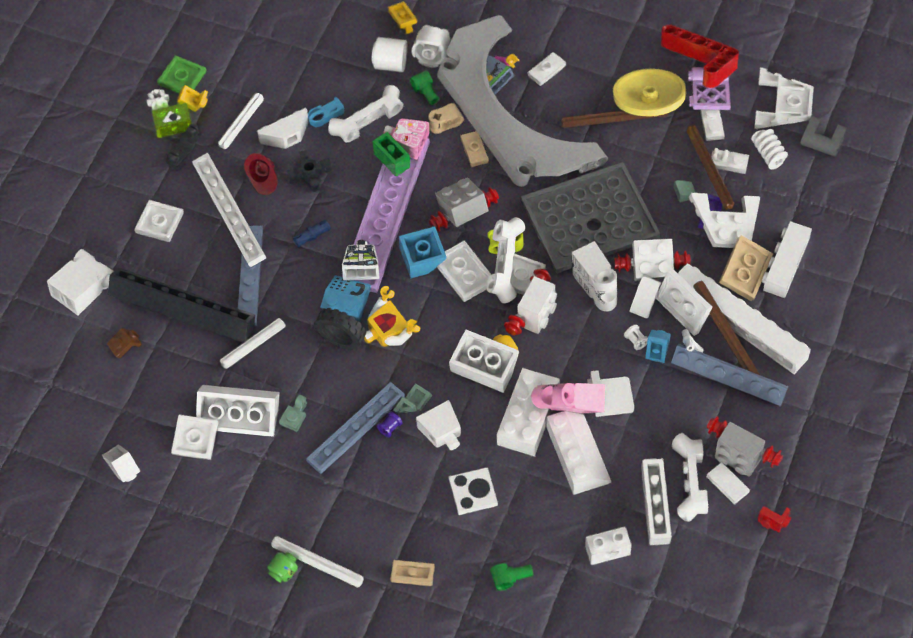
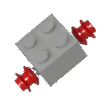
M468 177L461 179L457 183L444 187L435 193L440 211H438L437 217L430 215L429 224L431 227H435L437 232H440V227L442 226L447 228L448 221H451L456 227L488 212L491 202L498 203L499 195L491 187H488V192L486 193L481 191Z
M719 416L715 419L711 418L707 425L709 429L708 434L715 432L716 438H719L715 458L720 463L722 462L724 465L734 468L741 475L750 477L761 458L763 463L770 462L771 468L774 465L778 466L783 458L781 450L778 452L773 451V445L765 449V440L732 422H729L728 425L726 420L720 422Z

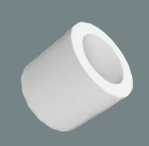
M378 37L372 50L374 68L397 72L404 71L407 59V40Z

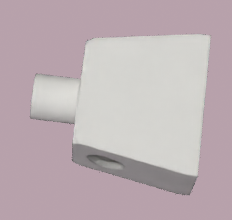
M449 400L416 417L418 429L435 447L446 444L450 450H454L460 445L457 437L461 435L460 424Z

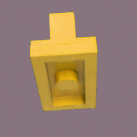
M401 2L388 7L390 15L400 29H405L406 34L412 33V25L417 23V19L406 3Z

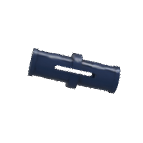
M324 219L312 227H307V230L294 236L293 240L299 248L308 241H314L321 234L331 230L330 225Z

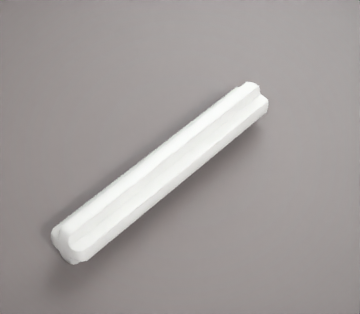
M255 93L218 141L220 148H228L262 103L263 96L261 94Z
M280 318L272 322L220 359L221 365L228 369L284 329V322Z

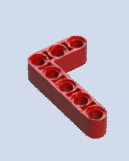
M674 25L662 27V47L706 63L703 68L702 82L705 87H717L737 70L739 51L736 48Z

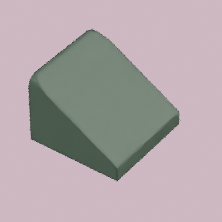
M674 181V190L679 202L690 200V194L696 193L692 182Z

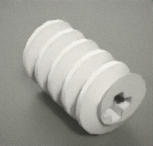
M772 129L760 130L751 139L758 148L759 153H761L762 158L765 159L768 168L776 169L783 164L788 153L784 151L783 146H780L781 142L777 140L776 135H773L774 131Z

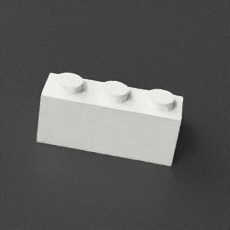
M465 330L449 361L450 370L453 373L504 393L512 377L519 350Z

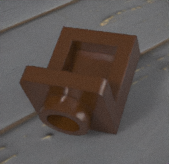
M121 328L107 345L115 357L121 358L132 346L140 347L142 343L138 339L139 335L134 330Z

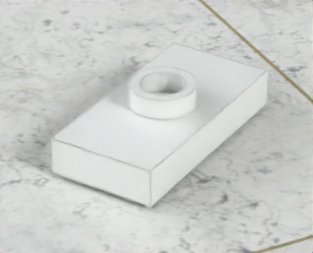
M553 52L528 72V76L541 86L566 66V62Z

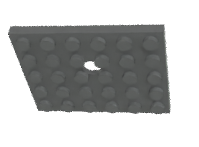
M623 162L521 196V202L556 274L572 268L571 252L594 241L606 257L632 248L633 241L660 238V232ZM594 220V222L600 223L601 227L598 230L592 231L587 228V223Z

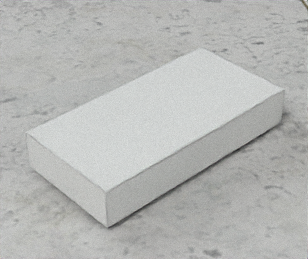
M642 276L629 312L648 318L661 282L647 276Z
M722 462L707 474V478L734 505L749 493L750 489Z

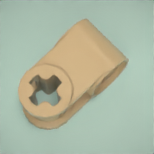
M451 103L429 113V130L432 133L438 134L462 124L464 117L456 104Z

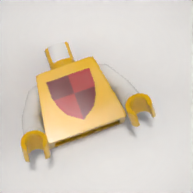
M388 286L381 288L380 293L382 297H379L368 316L369 330L366 331L364 337L367 344L377 339L382 347L388 345L398 346L404 344L412 336V332L417 333L420 331V326L415 325L417 323L416 320L410 319L406 321L391 301H387L388 298H393L395 295L392 290L387 294Z

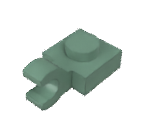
M299 394L294 407L288 405L279 420L280 425L298 432L306 418V413L303 412L308 403L305 401L306 397Z

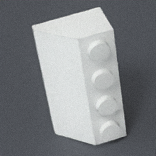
M202 385L197 391L196 417L217 420V431L274 436L279 411V392Z
M563 411L547 416V430L573 495L610 484L611 479L584 414Z

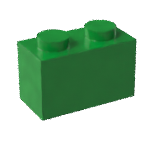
M388 132L372 141L374 154L395 177L411 168L410 155Z

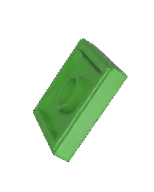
M174 56L157 80V83L179 94L184 85L194 90L206 73V68Z

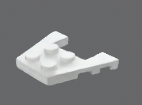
M760 68L759 85L777 87L775 113L756 111L755 129L809 121L812 112L813 86L794 79L790 81L782 78L781 74H772L767 72V69Z
M690 194L689 199L691 203H694L696 207L695 212L698 217H701L704 224L703 228L713 247L734 248L738 237L741 235L752 241L760 197L743 196L741 199L743 213L710 211L707 194Z

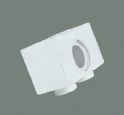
M622 527L587 536L585 548L590 563L593 565L630 555L631 542L626 528Z

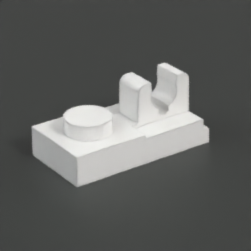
M718 148L712 151L711 157L717 169L746 173L749 155L729 152L728 150L722 151L718 150Z

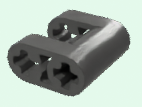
M812 116L800 145L836 157L845 137L847 127L838 125L833 137L830 138L817 133L821 118Z

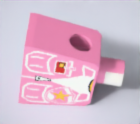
M400 119L396 128L386 126L384 133L388 132L411 158L418 160L429 135V122Z

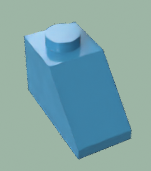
M651 330L647 340L646 359L665 363L671 334L662 330Z

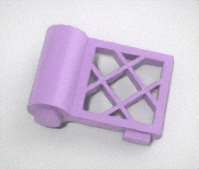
M692 67V71H688V82L692 83L693 96L689 97L690 106H693V109L730 110L729 77L717 86L725 87L723 91L719 92L715 88H708L703 85L704 67ZM696 87H704L706 90L701 92ZM709 92H712L716 96L710 98L709 96H707V94ZM701 98L707 101L706 103H697ZM721 98L726 103H718L716 101Z

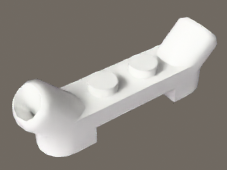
M388 85L384 87L382 98L370 103L364 109L355 112L347 119L332 118L329 121L330 135L341 136L348 143L360 137L359 129L379 117L386 115L390 119L403 108V103L399 100V89L396 86Z
M517 217L508 222L504 220L497 221L493 231L492 240L499 241L495 274L489 275L487 278V291L496 294L501 303H508L515 299L517 295L510 283V277L513 271L512 261L515 253V237L525 231L524 222Z
M680 433L672 441V449L686 459V462H683V474H687V480H684L685 492L689 493V496L678 506L677 512L684 521H691L697 514L708 513L707 490H698L696 463H702L703 444L701 439L691 440L684 433Z

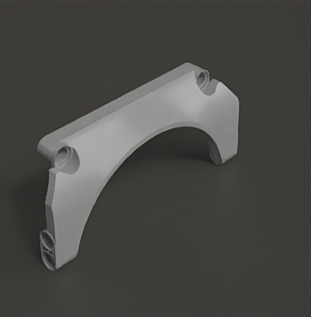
M501 15L456 30L446 51L449 57L441 61L437 76L515 185L521 187L527 185L532 175L535 177L561 176L575 170L584 173L601 167L607 162L608 157L597 143L568 142L540 134L520 123L497 100L487 78L486 61L488 53L494 44L512 32L511 27Z

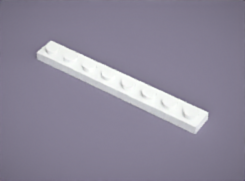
M206 153L192 161L248 265L252 267L266 259L264 252L209 154Z

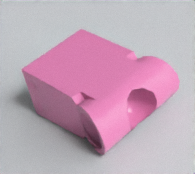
M563 383L539 385L532 391L531 399L533 404L541 409L575 413L604 412L605 384Z

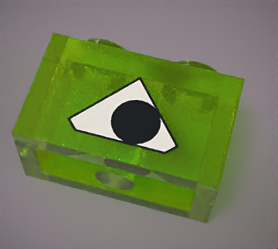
M187 103L152 110L158 138L183 133L192 124Z

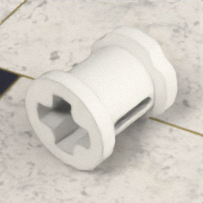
M633 325L625 331L624 337L630 339L636 350H640L647 345L648 337L639 331L638 325Z

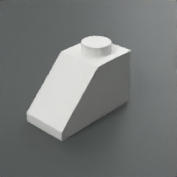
M119 444L102 455L122 482L133 480L136 474L140 472L130 453Z

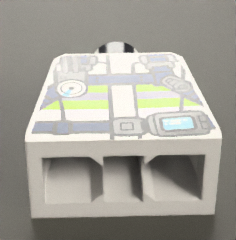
M358 240L356 245L347 246L342 263L343 280L379 279V265L374 245H367L365 240Z

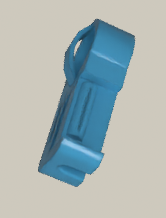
M335 97L333 101L322 107L320 105L312 108L308 113L310 125L314 127L323 126L332 118L344 114V106ZM317 114L323 116L320 120H313Z

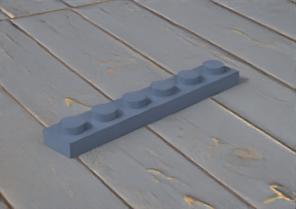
M249 226L262 249L263 226ZM242 254L238 309L254 314V326H257L261 262L250 267Z
M681 344L677 345L671 361L672 364L779 406L782 405L788 389L786 385L697 350L690 352L686 349V346Z
M390 382L306 458L307 462L322 474L392 410L402 397L405 398V394Z

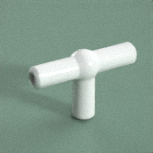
M683 330V343L686 345V349L690 352L697 350L703 353L704 349L693 340L689 330Z

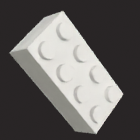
M522 368L497 432V445L535 456L547 425V416H550L552 410L536 407L532 402L531 394L534 388L539 385L560 384V379Z

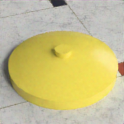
M642 69L630 72L618 79L613 88V98L616 105L623 111L638 116H658L677 109L686 97V86L683 80L676 74L661 69Z

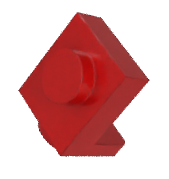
M763 506L759 512L758 521L765 528H771L779 533L782 527L786 528L792 518L789 516L791 509L787 507L782 516Z

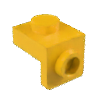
M184 85L177 102L196 112L199 108H203L206 105L208 92L204 90L202 93H198Z

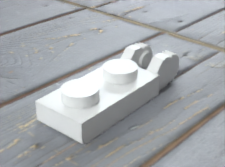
M701 98L700 103H706V100ZM701 109L700 114L706 141L724 139L725 135L720 110Z

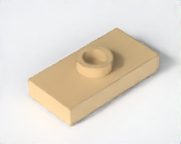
M477 131L461 135V141L471 167L489 163L488 156Z

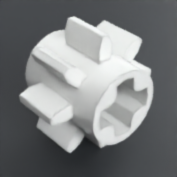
M154 89L151 93H148L149 99H147V104L152 107V111H162L165 107H168L169 96L165 94L164 90Z

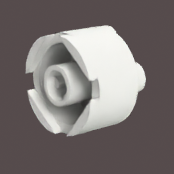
M424 25L418 32L413 44V57L415 58L416 56L419 59V63L424 66L438 67L441 61L447 58L446 51L451 42L449 32L445 29Z

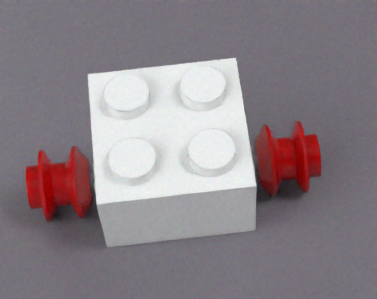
M672 239L633 241L632 259L628 253H626L625 257H620L618 254L617 258H614V268L618 269L619 273L621 269H626L629 272L631 266H633L634 281H641L642 276H647L654 280H664L667 272L672 269L674 270V267L678 270L680 266H685L687 263L691 265L690 254H687L686 251H684L683 255H679L678 251H676L673 256Z
M545 269L534 270L535 276L530 277L531 283L518 304V314L508 316L509 322H505L504 327L509 334L520 335L522 333L520 328L539 334L540 330L546 327L549 314L554 313L557 305L555 303L557 293H555V284L549 282L551 277Z

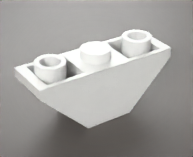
M304 108L275 123L262 127L257 131L260 143L286 149L301 142L309 122L307 109Z

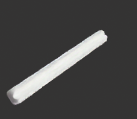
M276 536L272 541L273 548L284 553L289 552L296 559L349 584L360 587L363 582V576Z

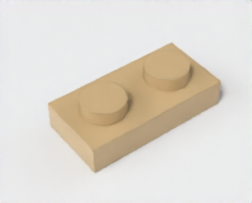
M394 560L391 582L432 586L435 566L430 563Z

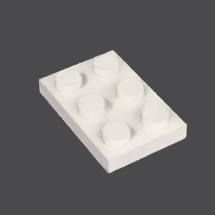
M465 240L445 251L447 259L437 268L463 302L487 289V278L491 274Z
M673 269L667 272L656 299L695 336L699 334L712 306Z

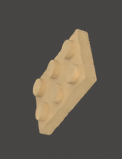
M739 236L719 283L750 301L754 300L773 253L744 236Z

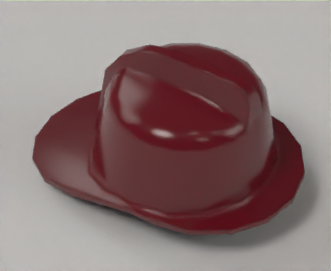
M260 153L249 155L245 160L244 169L253 187L261 195L272 194L277 187V176L273 162Z

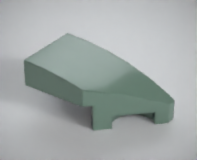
M415 383L407 396L401 398L393 411L395 413L421 411L432 397V394Z

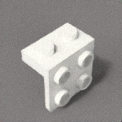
M591 371L587 384H605L604 412L595 413L596 417L634 412V402L628 377L600 380L599 371Z

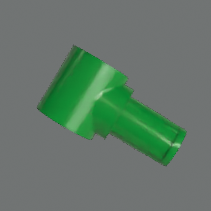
M427 70L410 77V83L415 92L420 91L421 94H424L430 105H434L439 101L438 96L432 89L433 80Z
M498 564L490 569L496 590L498 591L511 588L516 580L533 577L531 564L516 568L508 567L507 564Z

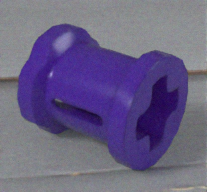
M389 412L388 417L377 425V429L385 437L390 438L392 436L391 433L397 426H401L403 422L398 415Z

